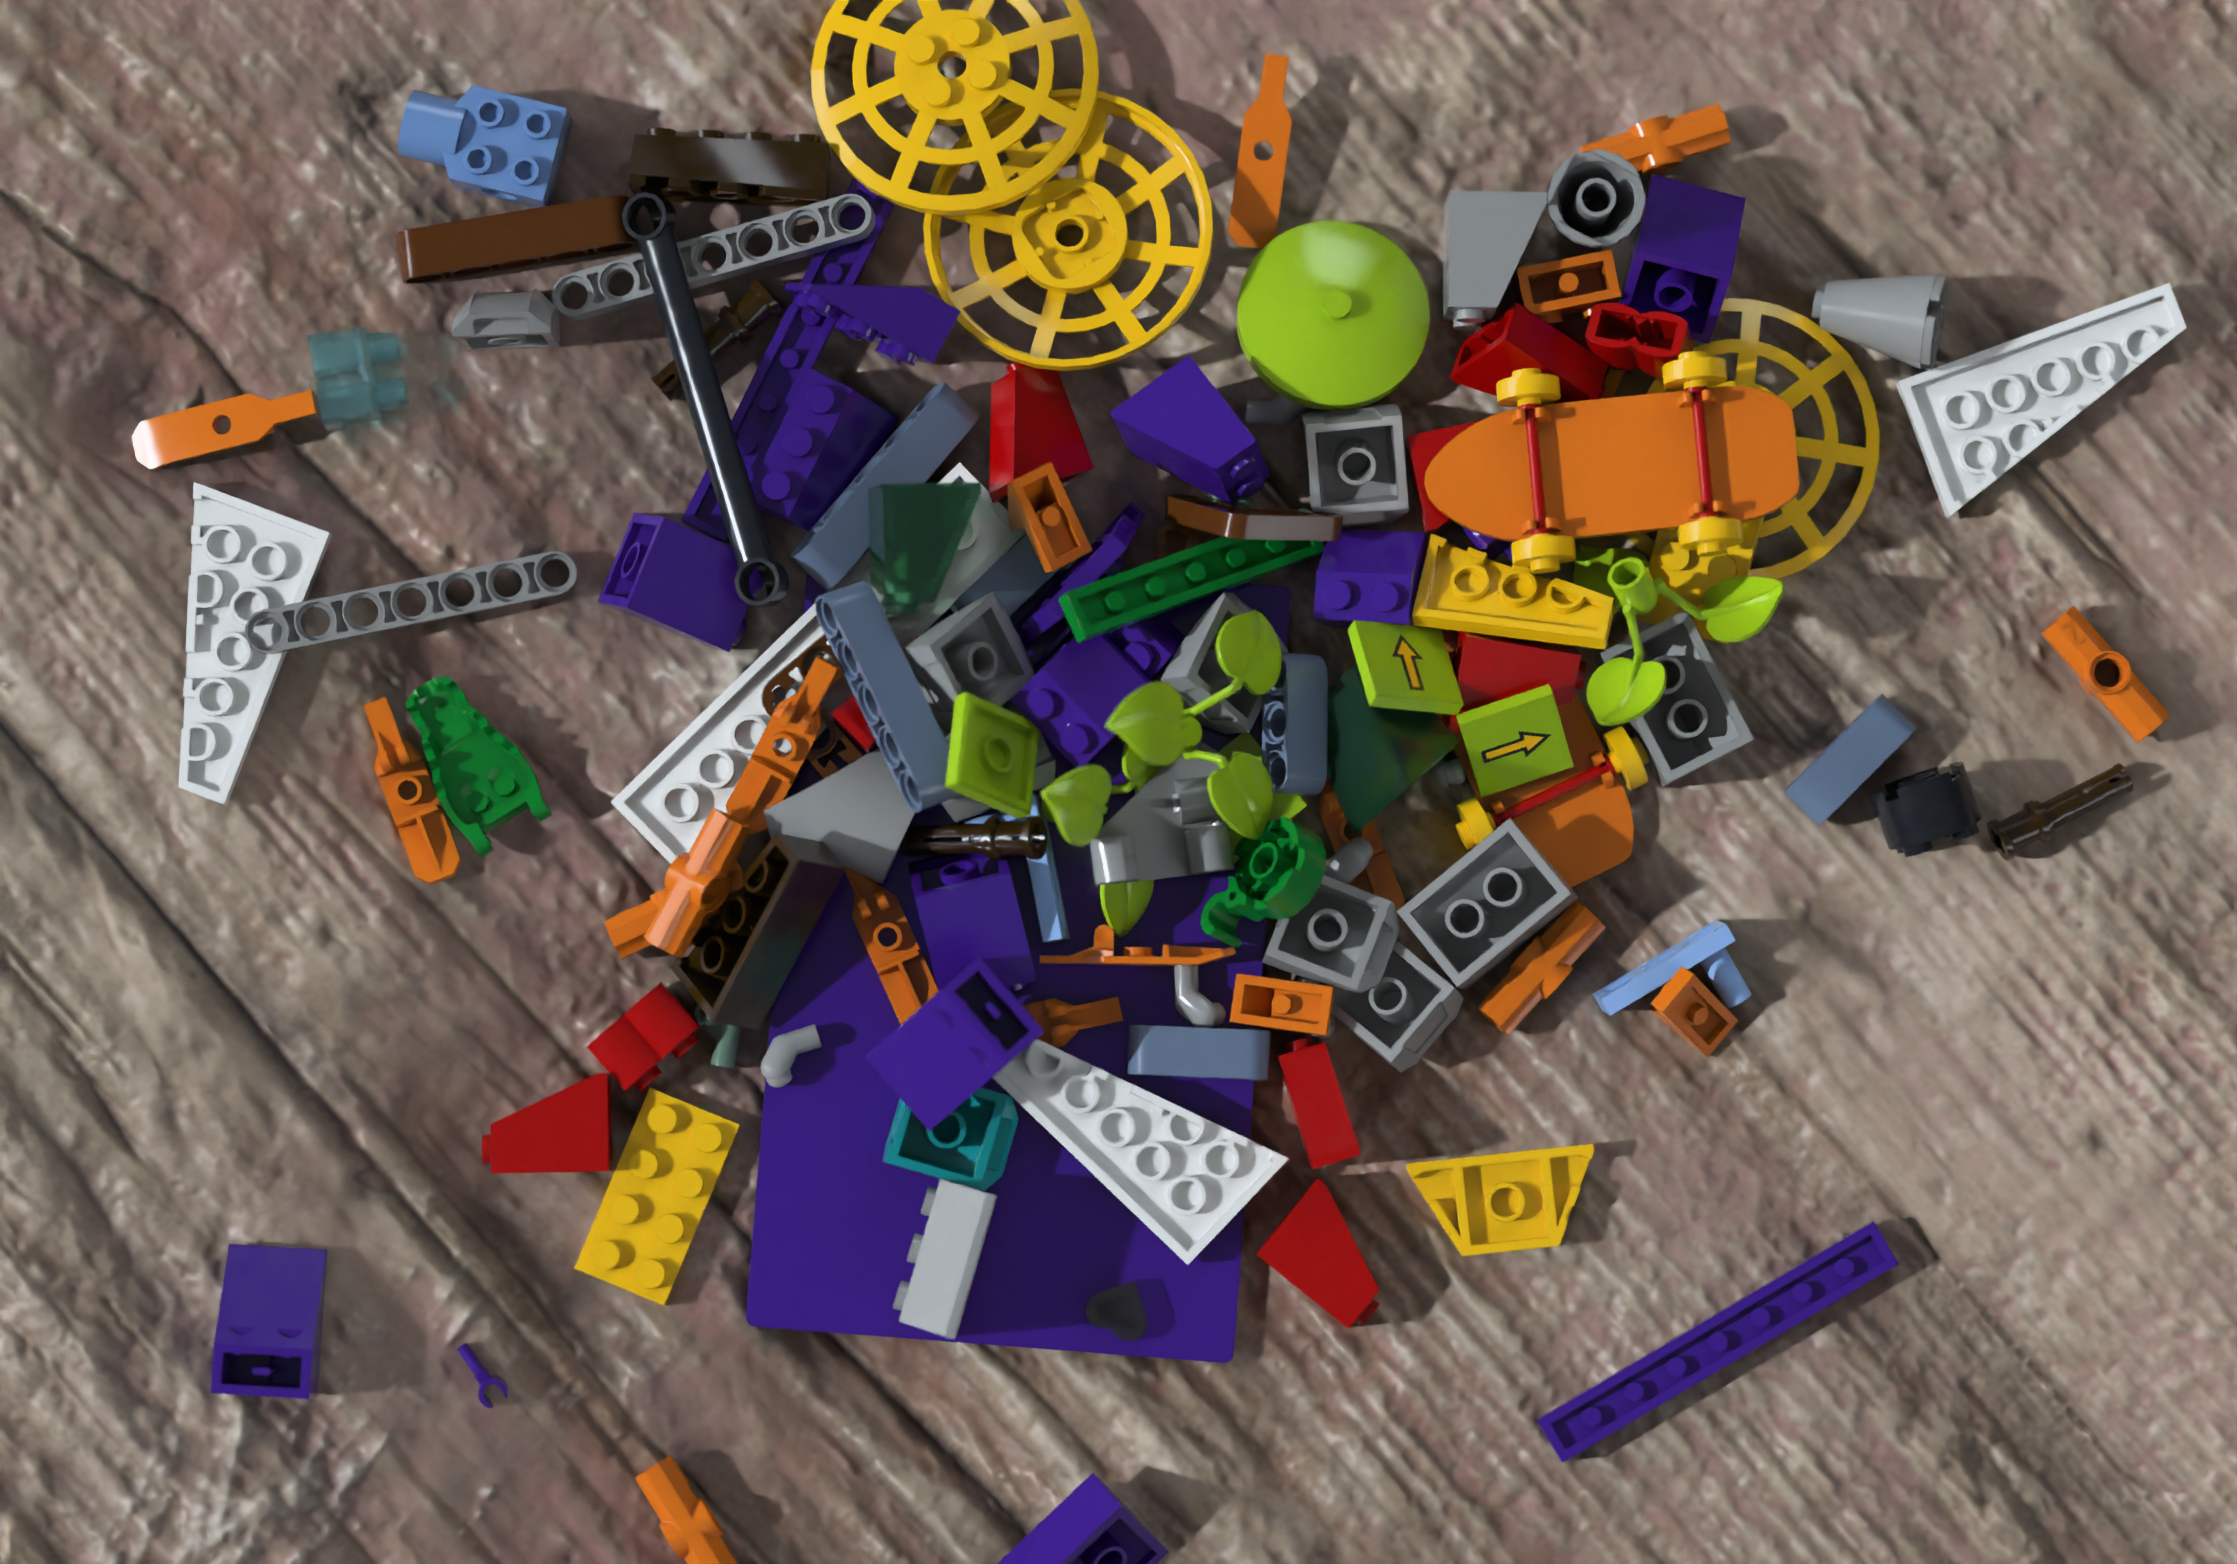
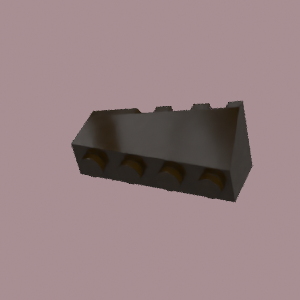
M648 128L647 135L635 134L628 184L633 195L648 192L665 197L670 202L803 207L829 199L831 151L829 143L820 142V136L812 134H794L791 136V141L772 140V134L764 132L743 133V139L724 138V133L716 130L695 131V137L676 136V131L669 128Z
M776 833L744 873V886L737 895L728 894L726 900L719 907L721 915L710 928L702 927L694 936L692 941L695 948L687 957H678L671 965L672 971L712 1022L759 1030L845 870L823 842Z

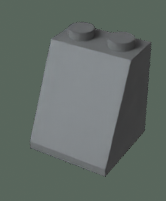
M1449 191L1443 208L1442 322H1453V328L1457 330H1479L1482 328V323L1491 322L1547 204V192Z

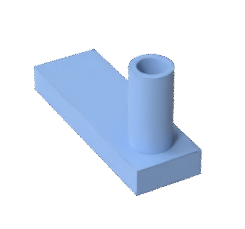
M1033 794L1031 814L1029 816H1040L1044 820L1048 841L1046 852L1041 859L1031 860L1027 858L1043 942L1053 943L1068 940L1070 935L1048 821L1044 819L1041 812L1042 796ZM1002 812L964 820V824H984L986 820L993 816H1001L1006 821H1025L1029 816L1018 819ZM1013 836V840L1019 839V837Z
M1715 920L1592 995L1601 1010L1611 1016L1670 981L1681 966L1688 970L1698 963H1701L1726 1008L1742 1003L1752 993L1725 948L1735 942V938L1725 923Z

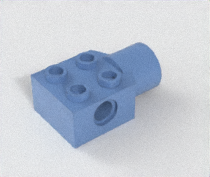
M474 85L459 100L413 90L407 101L398 140L399 156L446 167L448 177L455 189L533 208L550 206L572 118L565 107Z

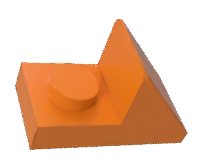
M1052 462L1046 463L1007 484L1009 527L1011 531L1025 529L1045 573L1053 572L1093 551Z
M1683 966L1663 986L1660 993L1651 1002V1011L1707 1058L1738 1022V1019L1711 991Z
M1237 973L1230 1022L1280 1031L1287 1030L1328 1036L1335 987Z

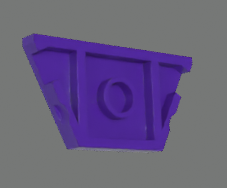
M1130 502L1091 544L1093 551L1079 557L1014 626L1024 646L1028 645L1062 617L1066 618L1058 601V598L1064 593L1111 577L1121 568L1124 561L1119 556L1128 547L1146 516L1133 502Z

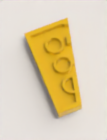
M1431 534L1412 612V619L1415 626L1606 650L1615 604L1613 597L1559 578H1555L1552 581L1533 575L1528 567L1515 565L1510 567L1488 559V555L1485 552L1468 547L1467 551L1448 545L1447 539Z

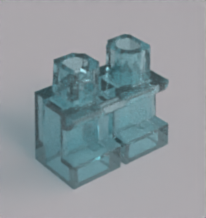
M365 327L307 335L314 378L318 381L315 384L322 424L329 432L348 428V425L365 421L386 419L385 412L393 411L409 404L407 387L403 377L379 381L378 364L401 360L399 342L395 333L370 334Z

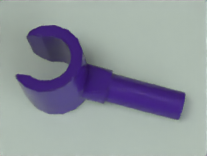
M468 1343L460 1346L457 1351L469 1366L480 1385L478 1391L480 1402L485 1407L493 1408V1404L485 1395L484 1389L489 1385L495 1384L502 1389L503 1394L507 1398L508 1386L506 1381L500 1376L491 1375L483 1367Z

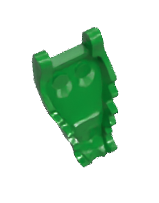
M449 676L432 678L411 693L405 705L422 736L423 749L432 770L433 784L437 797L450 820L472 844L479 857L483 858L494 851L491 840L486 834L530 808L531 814L536 817L538 822L552 815L536 774L524 755L512 742L501 735L481 712L470 704L462 689Z

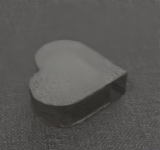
M1135 1280L1094 1294L1087 1303L1086 1313L1090 1323L1101 1329L1111 1328L1114 1335L1121 1340H1136L1146 1331L1148 1324L1147 1316Z

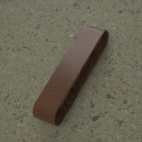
M625 195L605 196L398 232L395 234L402 282L405 284L428 283L632 248L636 246V239L627 233L622 218L624 206L628 202L629 197Z

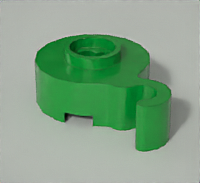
M1281 816V818L1274 821L1267 820L1264 832L1258 839L1251 840L1242 837L1237 844L1234 854L1240 856L1236 868V878L1229 876L1228 889L1212 896L1204 906L1201 914L1202 930L1207 935L1234 948H1238L1242 940L1236 935V926L1242 917L1245 916L1255 922L1261 921L1266 917L1277 920L1289 918L1308 905L1319 889L1325 872L1326 851L1322 839L1313 830L1285 816Z

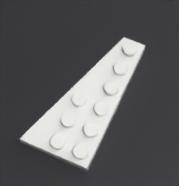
M2170 283L1933 368L1932 371L1928 370L1896 383L1946 518H1949L2187 328Z
M194 482L193 525L191 526L192 559L188 586L185 647L187 660L186 678H184L183 697H185L183 728L181 729L179 788L227 806L287 651L275 654H263L256 651L247 641L245 626L248 619L258 611L307 601L332 534ZM264 618L255 624L253 635L259 644L271 646L280 640L282 628L275 619Z
M1038 1039L1034 1040L992 1077L1187 1265L1192 1262L1289 1159Z

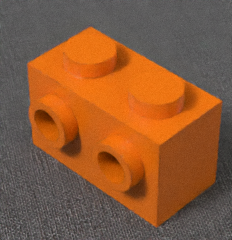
M1612 249L1516 268L1512 276L1517 303L1551 326L1562 324V316L1581 313L1583 320L1590 319L1593 305L1608 302L1618 303L1621 298Z

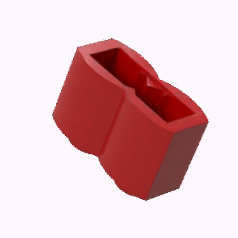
M1608 302L1593 305L1585 334L1589 351L1608 364L1607 368L1613 370L1640 368L1643 372L1663 379L1662 366L1664 364L1678 360L1679 354L1693 351L1694 347L1688 322L1683 318L1662 311L1640 314L1635 309L1620 303Z
M661 982L593 1040L587 1048L625 1091L635 1085L641 1092L663 1073L657 1065L672 1053L676 1059H679L699 1042L694 1033L702 1026L698 1024L692 1014L665 983Z

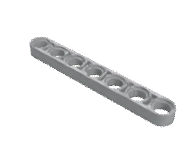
M844 194L676 244L690 289H694L860 241L868 237L873 231L876 223L875 213L868 201L862 196ZM852 205L862 207L865 211V220L859 228L847 230L841 227L839 217L846 207ZM803 219L815 220L819 225L817 237L809 243L797 242L793 237L795 225ZM757 232H765L772 237L773 244L771 250L760 257L750 255L747 251L749 238ZM711 245L722 246L726 251L725 263L716 270L705 269L701 264L703 251ZM641 253L567 274L554 284L552 290V302L556 309L567 319L573 321L586 320L655 300ZM618 272L631 273L634 278L632 290L624 296L617 297L612 295L609 291V282L613 275ZM573 285H582L588 292L586 303L579 309L571 310L566 308L563 304L564 292Z
M551 551L263 609L254 613L248 619L245 626V636L248 643L256 651L263 654H275L556 597L567 593L574 586L577 579V567L567 554L560 551ZM559 560L567 565L570 577L563 586L550 587L543 581L541 570L548 561ZM502 570H513L522 580L520 591L512 597H503L494 589L493 580ZM456 579L468 581L474 589L472 601L463 607L452 605L445 596L448 584ZM416 589L424 594L426 607L420 615L407 616L399 610L398 598L403 591ZM367 598L377 605L378 616L373 624L359 626L351 620L350 608L356 600ZM312 608H320L330 617L328 630L320 636L309 635L302 628V617ZM264 618L275 619L282 628L280 640L271 646L259 644L253 635L255 624Z

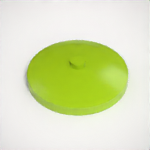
M1311 222L1287 230L1274 238L1251 262L1243 278L1236 304L1238 338L1246 359L1256 374L1281 396L1302 406L1318 410L1344 411L1356 409L1377 402L1389 395L1407 379L1415 368L1424 349L1429 332L1430 308L1428 296L1422 278L1412 261L1395 243L1372 229L1350 222Z

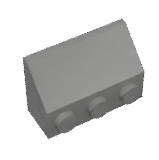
M1684 610L1639 633L1644 651L1643 662L1655 661L1661 663L1666 671L1667 682L1659 702L1643 716L1627 723L1634 736L1638 737L1649 758L1648 764L1661 788L1754 740L1688 612ZM1631 638L1601 652L1595 658L1598 667L1614 658L1625 657L1633 660L1634 649Z
M1509 818L1401 907L1397 913L1458 988L1467 990L1579 897L1551 862Z
M940 1179L938 1188L928 1186L920 1213L929 1216L924 1235L914 1234L907 1257L908 1262L915 1264L911 1281L909 1283L901 1280L893 1305V1309L901 1311L899 1322L950 1339L957 1337L998 1195L944 1179Z

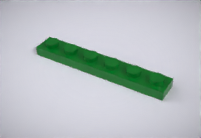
M1304 507L1298 510H1307V508ZM1220 537L1071 590L1058 598V601L1077 642L1081 643L1321 555L1325 547L1322 541L1258 540Z

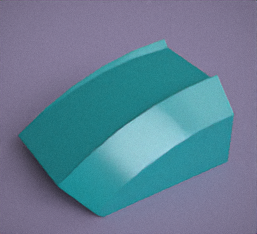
M980 1087L931 1131H928L907 1105L899 1099L886 1141L883 1162L985 1191L1003 1175L1019 1120L1011 1096Z

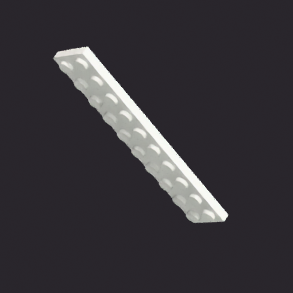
M959 462L826 593L862 580L867 582L875 592L901 648L904 649L917 636L920 637L935 625L950 610L951 605L1026 534L1025 529L1011 531L1008 511L999 502L992 503L989 491ZM815 603L611 801L618 811L670 864L679 855L689 853L712 808L727 813L725 805L771 718L762 706L761 693L763 687L773 676L824 633L817 618ZM816 652L809 657L806 666L807 671H809L817 655L833 664L834 660L826 652ZM797 667L789 673L790 677L797 680L787 689H783L779 685L772 689L775 699L770 704L774 709H776L781 701L794 695L801 687L804 680L799 674ZM845 675L826 691L820 703V707L833 722L835 720L832 713L853 695ZM823 722L815 741L828 729ZM783 738L777 739L776 744L780 751L785 753L792 751V746L788 740Z

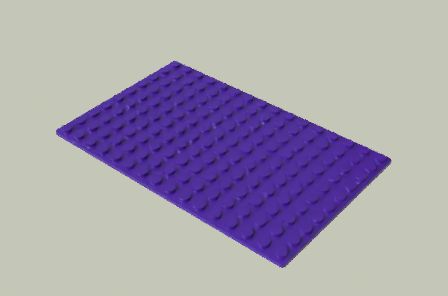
M1064 569L1011 619L1014 626L1067 570ZM808 573L806 575L803 614L815 603L818 596L827 592ZM1244 583L1161 613L1182 634L1187 636L1208 608L1224 592L1234 593L1249 608L1265 616L1287 648L1291 594L1283 586ZM949 610L935 625L954 613ZM1062 617L1025 646L1032 666L1069 625L1067 618ZM1166 668L1159 674V676L1153 682H1161V678ZM1262 708L1249 732L1261 748ZM834 722L862 756L866 755L867 753ZM1201 725L1202 738L1200 741L1219 752L1241 733L1222 734ZM828 729L814 741L811 749H819L825 746L829 739ZM1042 733L1051 757L1056 760V781L1076 768ZM1117 735L1086 765L1095 764L1103 767L1110 776L1111 785L1124 783L1128 780L1122 770V754L1126 742ZM838 740L831 752L817 758L822 767L825 766L828 759L836 765L838 770L849 765L836 753L845 749V745L840 740ZM805 759L789 790L788 798L823 779L807 759ZM1134 789L1129 793L1112 794L1109 796L1105 804L1107 812L1103 814L1102 827L1135 795ZM1041 790L1040 792L1036 793V795H1041V792H1042L1043 790ZM942 803L915 812L910 825L964 824V820L955 822ZM992 809L967 819L1002 813V811ZM1048 821L1070 939L1053 943L1043 942L1026 855H1007L1037 980L1028 982L1024 988L1011 992L1021 1005L1055 998L1077 1006L1118 997L1123 1021L1080 1030L1065 1046L1057 1047V1049L1250 1140L1254 1080L1127 1074L1129 1025L1194 1027L1178 1013L1175 1007L1174 966L1040 964V955L1070 956L1094 947L1095 929L1103 924L1108 925L1101 906L1100 885H1095L1090 842L1084 846L1071 845L1063 838L1057 823ZM937 837V841H938V842L962 841V838H961V837ZM900 847L882 884H877L897 897L936 983L914 898L908 863L941 854L904 855ZM1239 860L1234 864L1235 869L1154 880L1151 899L1141 918L1126 935L1122 937L1114 935V956H1123V947L1153 948V957H1162L1163 945L1221 949L1232 947L1207 935L1202 930L1201 914L1204 906L1212 896L1228 889L1229 876L1236 878V868ZM844 870L837 887L833 890L818 918L815 928L811 931L796 959L794 967L789 972L771 1008L768 1048L776 1036L813 1024L816 1025L822 1047L796 1055L790 1068L792 1079L786 1086L780 1088L772 1087L767 1083L765 1077L746 1309L747 1322L754 1327L1218 1363L1229 1362L1234 1355L1245 1206L1187 1265L1013 1097L1019 1120L1003 1175L985 1190V1192L998 1196L957 1337L950 1339L899 1322L901 1311L893 1309L896 1294L901 1280L909 1283L911 1281L915 1264L907 1261L914 1234L924 1235L929 1216L920 1214L928 1186L938 1188L941 1178L883 1162L886 1141L900 1097L867 1061L865 1056L896 1030L900 1023L852 918L855 893ZM1245 916L1242 917L1236 926V935L1242 940L1241 945L1235 948L1236 954L1198 966L1199 992L1212 1003L1219 1002L1225 1009L1226 1017L1224 1023L1219 1027L1221 1029L1258 1030L1256 1026L1230 1022L1236 974L1262 977L1266 918L1255 922ZM885 928L879 933V942L883 946L889 947L896 943L897 933L894 929ZM993 1078L981 1086V1088L1011 1096Z

